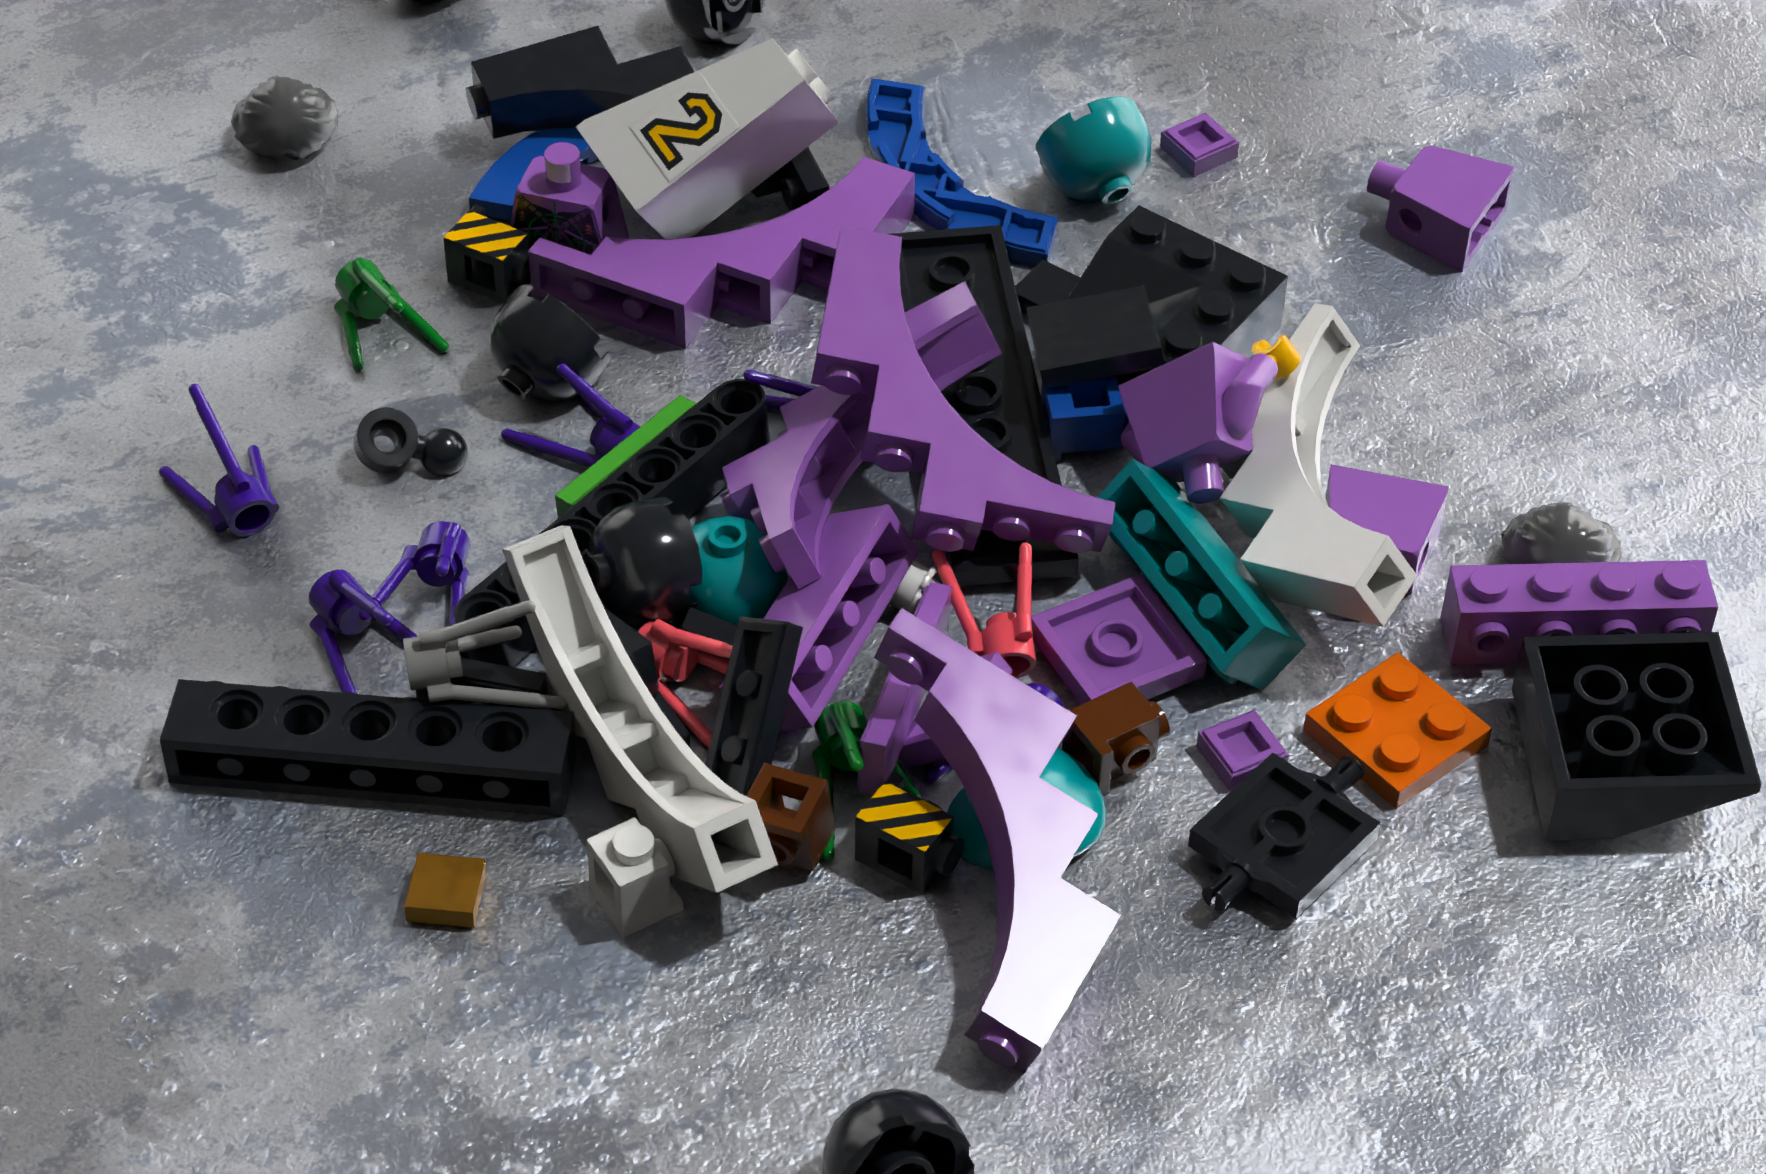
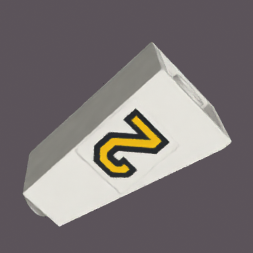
M772 38L587 118L577 125L576 128L635 211L665 240L693 237L833 128L839 121L827 106L835 97L817 73L810 67L797 49L787 55Z

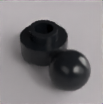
M383 407L369 412L361 420L354 435V450L358 459L367 468L379 473L399 471L413 458L420 460L423 467L431 474L449 476L459 472L464 467L468 457L467 444L458 432L449 428H438L430 431L425 436L418 435V430L413 420L407 414L395 408ZM377 436L390 438L394 443V450L391 452L380 451L374 444V438Z

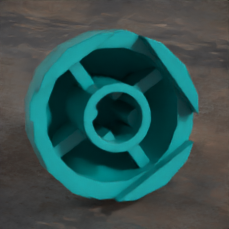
M1121 96L1102 98L1087 103L1091 113L1075 121L1071 113L1068 112L1051 124L1036 142V151L1044 173L1054 187L1072 200L1090 203L1102 201L1107 205L1118 203L1131 195L1134 190L1133 185L1141 179L1150 163L1152 138L1147 122L1132 98Z
M735 516L709 518L692 526L699 547L702 584L690 587L688 604L699 602L697 610L734 625H738L739 617L763 619L790 578L787 569L776 573L769 563L759 542V539L766 534L760 533L755 521Z

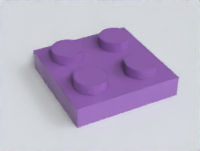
M1141 574L1031 616L1035 644L1080 705L1131 681L1146 699H1150L1205 676L1207 659Z

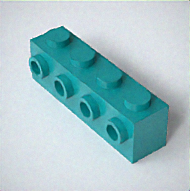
M1131 459L1097 496V498L1115 502L1113 523L1109 532L1111 539L1121 550L1134 559L1142 570L1140 573L1155 593L1165 599L1175 612L1173 617L1183 630L1199 643L1208 655L1206 657L1207 663L1222 679L1230 684H1235L1240 680L1264 690L1307 645L1197 507L1187 501V495L1174 479Z

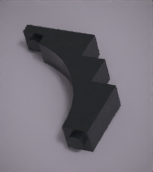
M594 26L472 61L473 85L466 87V96L475 120L483 118L493 139L528 131L551 128H576L577 125L587 118L695 71L681 46L618 64L599 26ZM807 147L751 192L759 198L781 191L787 208L792 211L830 189V186L809 147Z

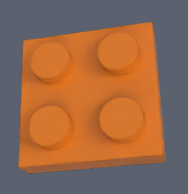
M1397 652L1305 714L1303 731L1339 761L1345 755L1353 757L1352 764L1357 759L1365 770V775L1361 780L1397 809L1487 747L1492 728Z

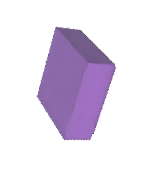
M1205 112L1161 131L1160 147L1192 177H1195L1238 158L1239 142Z
M1255 710L1198 732L1196 747L1230 792L1270 754L1275 753L1288 762L1289 754Z

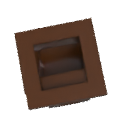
M1131 681L1069 710L1077 716L1063 738L1062 751L1073 756L1087 768L1095 778L1102 795L1105 796L1109 794L1110 781L1124 774L1139 772L1150 762L1156 760L1158 741L1167 738L1170 734L1169 722L1162 708L1154 701L1149 702Z
M764 763L747 797L754 799L757 803L778 863L777 867L786 871H796L802 868L814 871L835 831L828 780ZM782 795L802 801L798 811L785 808Z

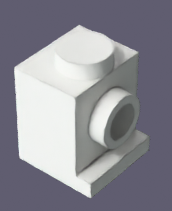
M635 817L586 839L590 891L623 938L683 910V901L670 884V877L675 875V865L668 848L661 839H654L653 833L647 827L640 825Z

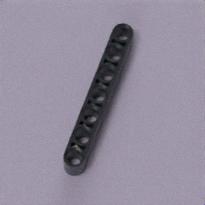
M734 379L717 386L541 533L561 525L570 526L582 559H584L587 555V547L595 526L614 508L649 498L667 497L672 501V503L665 506L672 515L684 513L688 519L727 485L722 467L770 443L766 394L763 387L748 382L745 379ZM507 562L503 563L460 599L455 605L453 613L455 624L521 603ZM526 615L477 632L481 633L493 629L519 626L522 630L520 637L461 652L462 658L514 667L537 647Z

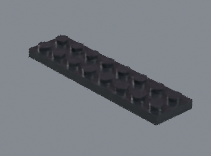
M1001 225L890 233L889 235L902 237L899 268L904 312L965 281L1002 353L972 370L940 392L962 419L995 449L1023 468L1062 486ZM980 530L974 551L966 549L946 551L947 561L953 570L959 586L1017 581L1019 547L1025 542L1029 543L1032 547V580L1077 576L1079 557L1078 553L1064 551L1054 543L1028 538L1022 541H1010L1002 539L992 531Z

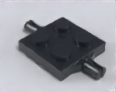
M1275 753L1270 754L1190 829L1188 847L1223 870L1212 883L1202 890V897L1207 905L1211 907L1215 903L1214 910L1222 912L1244 889H1249L1260 894L1295 919L1300 916L1378 839L1381 822L1354 806L1345 794L1357 781L1364 777L1365 770L1362 764L1357 759L1352 764L1353 757L1345 755L1325 776H1318L1317 774L1299 770Z

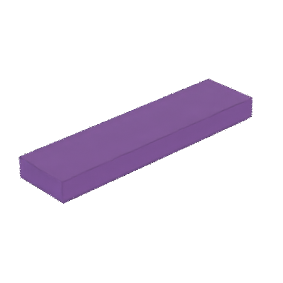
M930 581L929 586L926 585L914 613V616L947 636L952 586ZM890 672L860 740V752L864 767L858 772L857 787H859L860 793L874 795L892 774L926 691L917 684L912 685L900 681Z

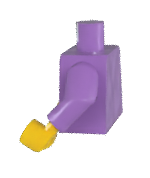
M1285 334L1279 336L1277 342L1272 347L1266 340L1255 342L1251 350L1254 355L1250 359L1224 346L1211 342L1119 385L1120 396L1129 419L1121 434L1122 446L1136 461L1174 479L1176 482H1184L1187 501L1190 503L1203 504L1218 500L1224 492L1220 468L1248 456L1253 448L1252 429L1264 391L1273 379L1287 376L1300 363L1301 356Z

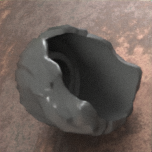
M277 75L268 78L267 82L259 83V86L252 89L245 99L236 104L231 123L236 132L235 138L243 146L256 152L259 156H266L269 159H281L284 156L294 160L300 158L307 159L312 153L322 149L323 143L330 140V135L338 124V110L335 100L331 99L320 87L313 88L311 84H305L300 80L279 77Z
M1560 501L1542 505L1539 508H1531L1526 514H1519L1513 518L1507 528L1501 532L1504 548L1501 555L1506 564L1619 562L1622 556L1620 552L1621 542L1617 539L1610 525L1594 519L1590 513L1582 511L1581 508L1573 506L1569 502Z

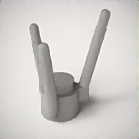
M531 600L507 606L442 629L419 632L418 637L403 639L410 689L412 691L427 688L430 703L454 699L558 710L566 706V700L559 696L452 685L450 678L463 677L460 652L520 637L522 630L519 626L493 629L481 633L477 632L534 612L536 606Z

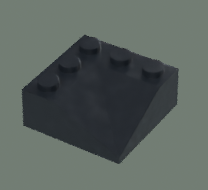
M1139 205L1107 235L1066 300L1144 285L1162 346L1164 364L1211 342L1224 346L1250 359L1254 355L1251 350L1255 342L1261 340L1269 341L1281 329L1288 276ZM1153 369L1116 375L1118 388L1119 385Z
M1719 632L1523 637L1511 689L1546 841L1614 839L1759 793L1762 783Z

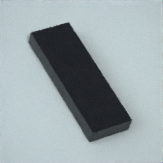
M739 617L705 765L725 784L744 796H747L763 764L772 765L803 627L788 621Z

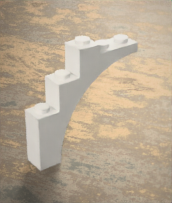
M1314 303L1289 339L1301 356L1299 365L1287 376L1273 379L1264 391L1252 429L1253 448L1248 456L1221 467L1226 475L1232 478V481L1221 495L1220 500L1246 534L1254 538L1240 560L1270 599L1384 627L1417 578V574L1388 535L1365 529L1341 517L1328 507L1322 489L1319 467L1322 432L1333 394L1360 345L1333 306Z
M561 525L502 549L521 602L531 600L536 606L534 612L526 615L545 667L539 670V672L546 673L548 695L563 697L566 700V706L563 709L552 710L574 712L575 736L586 738L608 800L636 809L641 825L647 827L653 833L654 839L659 838L664 842L675 865V875L672 877L717 893L777 866L778 863L756 801L740 794L725 784L695 755L674 729L642 681L615 632L595 590L571 527Z

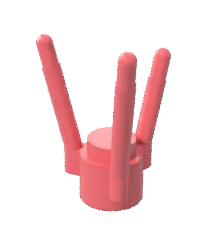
M1025 542L1019 547L1016 613L1002 612L991 616L987 620L986 628L982 632H979L944 552L937 549L933 550L932 558L942 583L952 586L951 603L967 637L968 649L979 656L998 651L1013 670L1010 675L1016 679L1030 674L1036 667L1031 625V545Z
M660 619L648 621L639 629L638 633L652 642L659 685L658 691L680 721L709 749L712 731L681 701L665 682L673 680L677 682L684 681L692 673L696 663L726 674L729 660L723 657L730 658L733 646L722 641L677 629Z

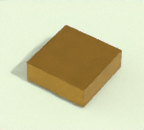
M418 853L404 906L406 921L475 928L487 876L486 860L482 858Z

